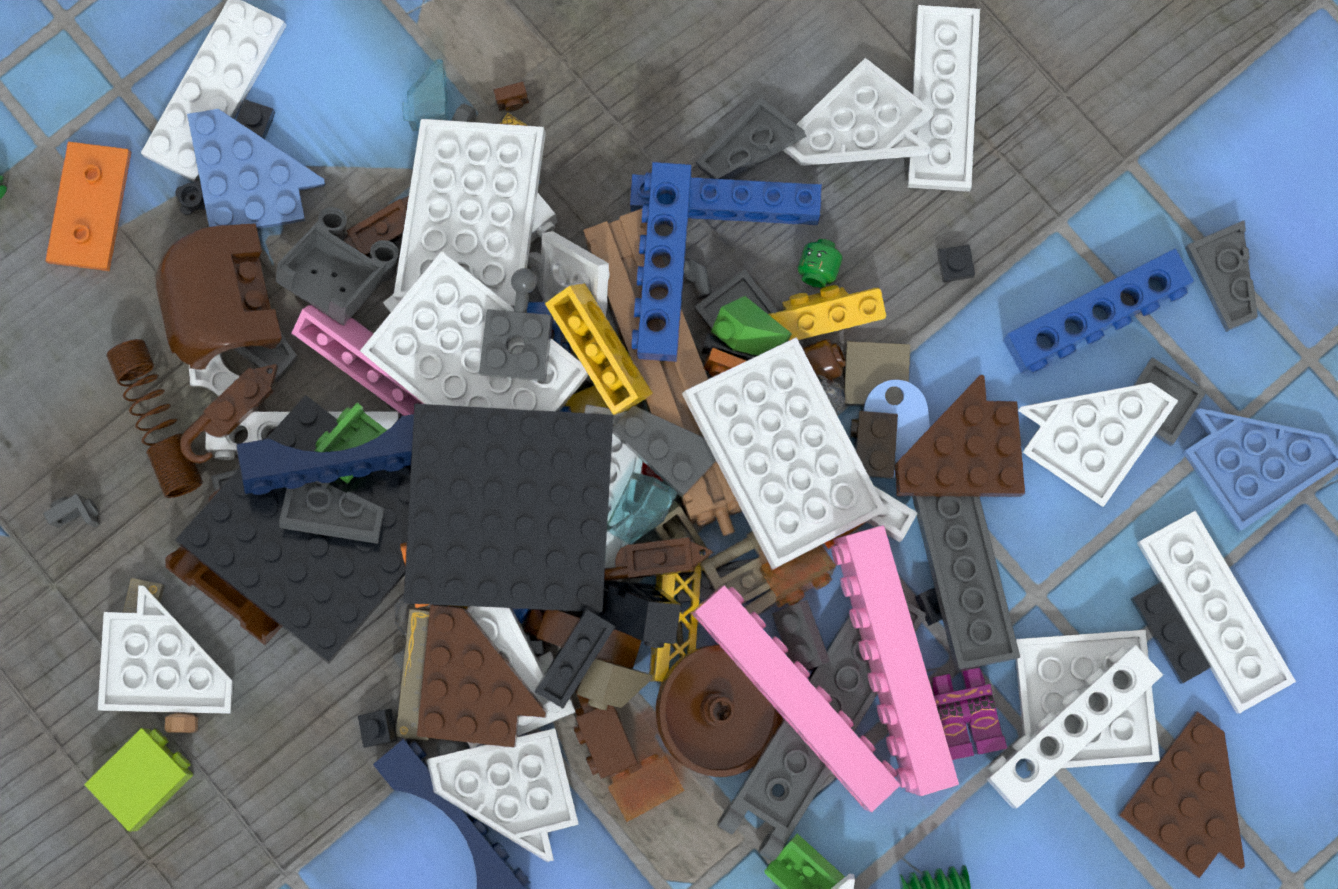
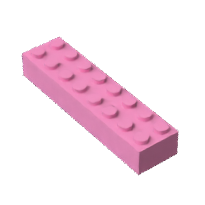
M884 525L833 539L835 545L831 547L833 560L842 569L844 577L840 578L841 588L845 597L849 596L853 609L849 610L850 619L855 629L859 628L862 641L858 642L859 650L863 660H868L871 673H868V681L872 691L877 692L880 704L877 705V712L881 723L887 725L889 736L886 737V743L891 756H896L899 768L895 769L898 774L896 778L900 787H905L906 792L924 796L959 785Z

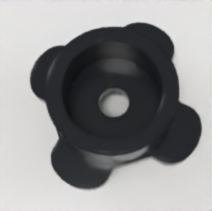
M200 181L187 183L176 189L175 195L181 203L180 211L182 214L188 216L195 210H206ZM195 196V200L191 201L190 197Z

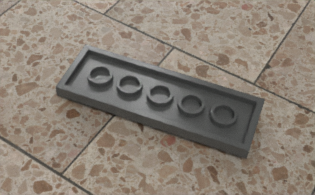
M912 496L955 672L1020 658L980 497Z

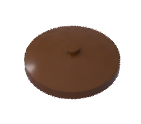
M719 644L699 647L681 657L665 675L656 700L657 728L669 753L686 768L713 777L734 776L753 768L783 720L780 713Z

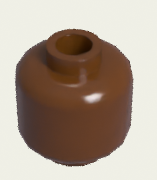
M823 339L803 348L820 384L826 383L827 379L833 380L842 375L843 367L846 366V360L838 343L833 344L830 340Z

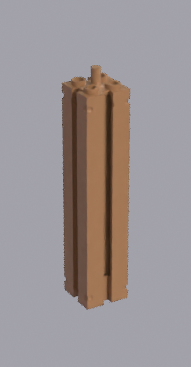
M642 209L620 216V219L608 223L606 221L584 229L588 252L609 263L608 306L623 346L653 393L644 399L647 411L704 437L682 395L685 390L708 380L682 309L677 362L638 359L637 349H632L633 330H639L640 318L634 317L635 298H642V286H637L638 266H644L645 254H639L640 235H647L648 224L642 223ZM657 256L652 262L658 268L665 267L662 256ZM656 287L650 292L651 297L657 300L665 298L668 294V291L663 287ZM655 318L649 321L647 327L651 331L658 332L666 324L663 320ZM716 461L683 498L680 495L679 497L691 524L697 523L698 527H702L715 522L717 518L723 536H727L735 532L730 516L738 514L742 510Z

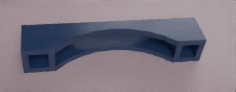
M414 414L401 416L391 428L377 438L360 446L342 451H302L284 446L272 439L236 444L244 493L261 495L270 492L272 489L282 487L295 489L302 487L305 483L317 481L330 483L340 477L351 475L353 477H363L374 471L386 470L391 472L411 465Z
M402 739L373 764L393 790L410 793L429 801L441 809L456 824L466 839L473 856L477 876V889H529L527 885L531 881L519 867L514 870L506 861L510 855L498 841L493 845L485 835L489 832L486 825L476 818L472 819L467 812L434 793L428 764L423 759L427 756V753L416 740L410 743L408 739Z

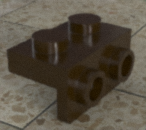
M859 411L857 419H851L850 438H855V451L869 477L894 478L898 414Z

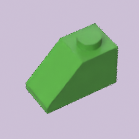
M746 296L722 306L711 330L733 350L758 356L788 342L792 334Z

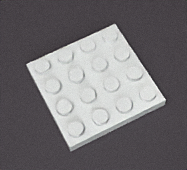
M1146 630L1016 639L1020 658L1016 659L1023 735L1027 733L1031 737L1040 729L1036 724L1050 711L1054 715L1064 707L1061 701L1075 689L1080 693L1088 685L1085 679L1099 667L1104 671L1112 663L1109 657L1123 645L1126 649L1137 645L1148 657ZM1120 671L1114 673V685L1122 690L1126 687L1127 677L1124 673ZM1152 686L1062 768L1160 761ZM1092 693L1088 703L1092 710L1098 712L1103 707V699L1099 694ZM1068 715L1064 720V727L1069 733L1074 734L1079 729V721L1075 716ZM1044 737L1040 742V750L1044 755L1050 756L1055 751V743L1049 737ZM1026 760V770L1031 771V765Z

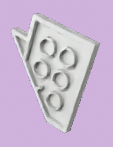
M553 231L542 233L541 254L538 252L529 253L528 266L536 275L537 287L543 301H549L568 286L585 283L606 317L608 279L610 275L609 263ZM571 347V355L578 359L577 355ZM588 375L585 380L591 384H594Z

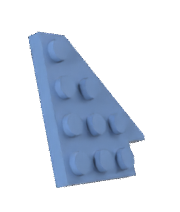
M220 109L187 114L209 227L255 223L257 229L305 221L299 191L325 186L322 177Z
M1202 408L1197 409L1193 414L1208 436L1182 452L1237 532L1254 523L1338 467V448L1327 434Z

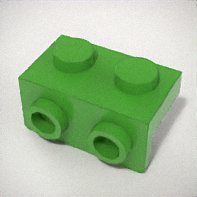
M356 403L352 409L347 407L337 419L338 425L331 433L327 431L318 439L315 445L317 448L315 452L342 451L357 447L377 438L387 429L363 411V406ZM351 475L340 478L348 484L349 481L353 478V476Z
M798 833L785 845L779 856L774 861H771L764 870V873L781 889H831L845 877Z

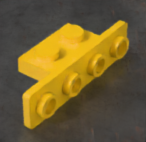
M837 285L820 289V293L812 295L807 293L792 295L788 301L782 302L784 311L768 314L792 333L789 341L794 338L801 340L886 318L880 288L876 287L848 294L843 287L839 288Z

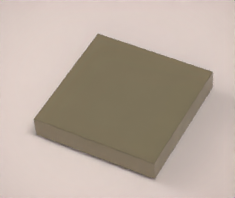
M846 342L845 397L843 405L864 406L865 400L872 389L885 381L903 380L909 382L910 344ZM897 387L888 388L885 393L886 401L891 405L900 404L903 399L902 391Z

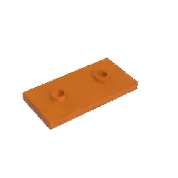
M68 141L45 261L47 263L110 271L132 153L129 149Z

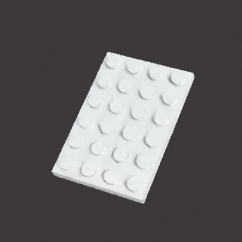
M421 119L393 296L396 301L402 300L437 255L443 251L514 308L516 291L511 285V277L516 270L527 268L546 134L544 127Z
M443 251L437 255L360 350L361 353L421 402L432 405L559 412L588 376L582 363L553 339L550 341L546 382L481 376L479 370L487 309L514 312V308ZM521 337L512 338L508 343L509 352L512 354L520 353L525 346L524 339Z
M797 338L682 393L772 570L887 511Z

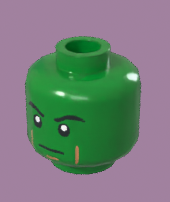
M818 239L817 242H810L804 246L797 265L798 273L802 276L801 279L804 283L812 287L824 288L836 280L843 258L841 252L835 248V243L827 239Z

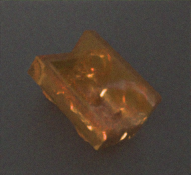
M821 544L773 570L769 562L760 566L759 571L777 596L775 603L780 608L786 603L789 606L798 603L806 596L804 593L813 587L819 590L832 581L831 576L836 565Z
M655 753L640 762L642 768L631 774L626 769L611 778L613 784L608 786V789L626 822L685 791L666 755L659 758L658 754Z

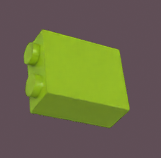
M141 728L84 784L129 832L138 831L194 775L188 769L191 765L190 762L178 751L174 754L166 746L169 742L167 738L155 728L152 731Z

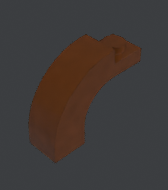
M531 609L524 632L562 647L580 617L562 610ZM614 629L596 658L633 669L642 641Z

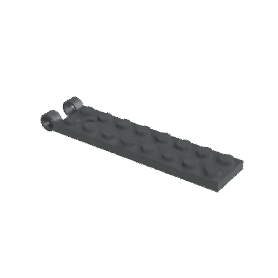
M906 601L916 633L926 615L923 611ZM848 614L826 649L830 662L816 667L808 681L815 688L820 686L828 693L832 699L829 703L837 713L840 710L843 711L854 724L851 729L855 732L877 696V692H873L868 681V673H871L868 660H863L859 650L858 642L862 641L859 628L855 629L853 627L850 614ZM784 718L717 823L719 828L732 835L739 827L747 811H750L773 826V829L764 838L758 850V853L770 861H774L779 856L785 843L830 772ZM775 784H781L784 788L783 794L779 797L774 796L772 793V788Z

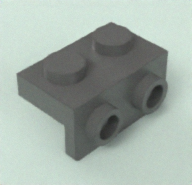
M808 600L798 602L772 614L782 643L788 649L786 654L793 664L798 661L807 671H810L830 662Z

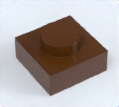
M523 81L493 89L499 111H516L524 106L523 104L529 103Z

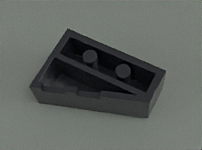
M614 580L604 581L603 610L598 613L616 623L614 629L644 641V645L649 647L663 648L664 643H676L681 604L655 584Z

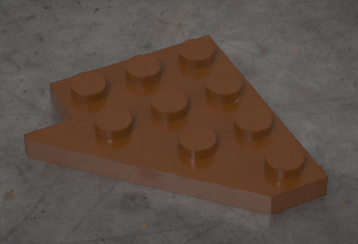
M979 375L895 464L897 496L1022 497L1025 494L1017 401H987L985 376Z
M430 605L417 736L516 747L519 715L546 718L548 711L466 608Z
M1197 711L1194 712L1160 757V761H1157L1117 815L1191 874L1200 878L1218 853L1238 869L1242 870L1245 867L1225 732Z

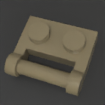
M753 531L746 534L747 538L711 558L707 557L699 564L714 591L724 585L727 589L733 587L743 597V603L784 581L777 567L772 570ZM754 549L758 558L721 578L719 577L716 569Z

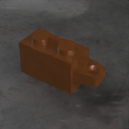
M577 694L582 707L575 710L578 725L574 726L573 729L580 745L587 744L591 755L587 756L586 760L592 775L599 773L600 778L604 779L637 765V759L615 707L608 705L607 710L588 705V698Z

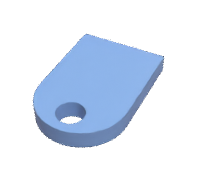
M889 380L873 388L865 400L863 411L898 414L896 464L930 428L926 399L922 392L913 384L903 380ZM897 387L902 391L903 399L900 404L891 405L886 401L885 393L888 388Z

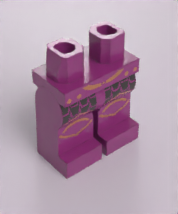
M980 668L961 671L965 689L957 691L953 690L950 674L932 677V692L952 760L974 756V754L979 755L1007 749L1005 737L1002 735L991 684H985Z

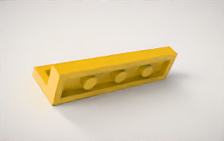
M699 564L694 567L695 571L685 581L677 573L656 576V585L674 599V596L681 589H684L691 598V604L682 614L680 612L679 622L681 621L689 630L688 639L680 646L677 643H664L663 648L651 647L649 674L652 675L650 680L652 682L663 681L669 671V661L677 654L683 657L685 655L683 649L687 645V653L696 649L698 621L691 612L699 606L701 567ZM675 580L680 584L676 589ZM691 581H692V590L687 586V584H688L689 582H691ZM690 613V619L688 622L685 616H687ZM672 645L675 651L670 654V646Z

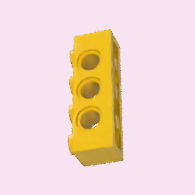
M585 283L568 286L545 303L613 415L628 411L653 394Z

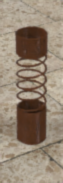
M133 339L125 341L111 348L107 352L106 357H108L109 365L112 368L113 374H115L117 383L120 386L128 387L123 394V398L134 402L129 409V413L134 416H141L136 422L135 427L138 430L147 431L142 437L141 442L144 445L151 446L147 449L146 454H148V459L160 483L161 491H163L166 498H175L190 493L199 488L203 480L196 463L187 460L181 453L180 440L183 434H175L157 443H146L144 441L146 436L152 431L173 425L178 419L166 420L152 428H140L138 426L139 422L146 416L165 411L171 407V404L160 405L147 413L137 414L132 412L133 407L137 403L160 396L165 390L157 389L138 399L126 397V393L131 388L156 380L159 375L152 374L133 384H122L120 381L133 380L147 374L155 365L144 340Z

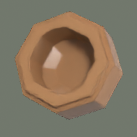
M190 713L170 714L165 717V731L168 733H196L198 731V717Z

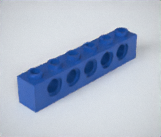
M652 162V173H645L644 192H650L649 204L643 203L642 223L648 224L647 235H640L639 254H645L644 266H638L637 286H642V298H635L634 317L640 318L639 330H633L632 349H637L638 359L677 362L691 186V165ZM668 193L673 195L675 200L669 205H664L658 201L660 195ZM666 224L673 231L668 236H660L655 232L656 228ZM657 256H666L670 259L669 265L664 268H658L652 262ZM656 287H663L668 291V294L665 298L657 300L651 297L650 292ZM658 318L663 320L666 325L661 331L654 332L647 327L649 321Z
M632 174L631 212L642 209L643 203L649 204L650 192H644L645 175ZM691 178L688 218L818 225L822 185ZM668 193L662 194L658 198V201L664 205H669L675 200V197Z
M1175 248L1013 330L1005 336L1003 342L1021 373L1029 369L1032 373H1035L1049 365L1048 359L1056 355L1060 359L1065 358L1077 350L1076 345L1084 341L1089 345L1105 336L1103 331L1113 326L1117 331L1133 322L1131 317L1140 312L1143 316H1147L1160 308V302L1168 298L1171 302H1174L1188 294L1187 288L1194 280ZM1155 279L1159 281L1162 291L1152 290L1149 287L1148 280ZM1122 293L1131 295L1134 299V305H1125L1121 301L1120 295ZM1095 307L1102 308L1106 312L1107 319L1099 320L1095 318L1092 309ZM1068 321L1074 322L1079 328V333H1068L1064 323ZM1046 336L1049 338L1051 348H1041L1036 342V337Z

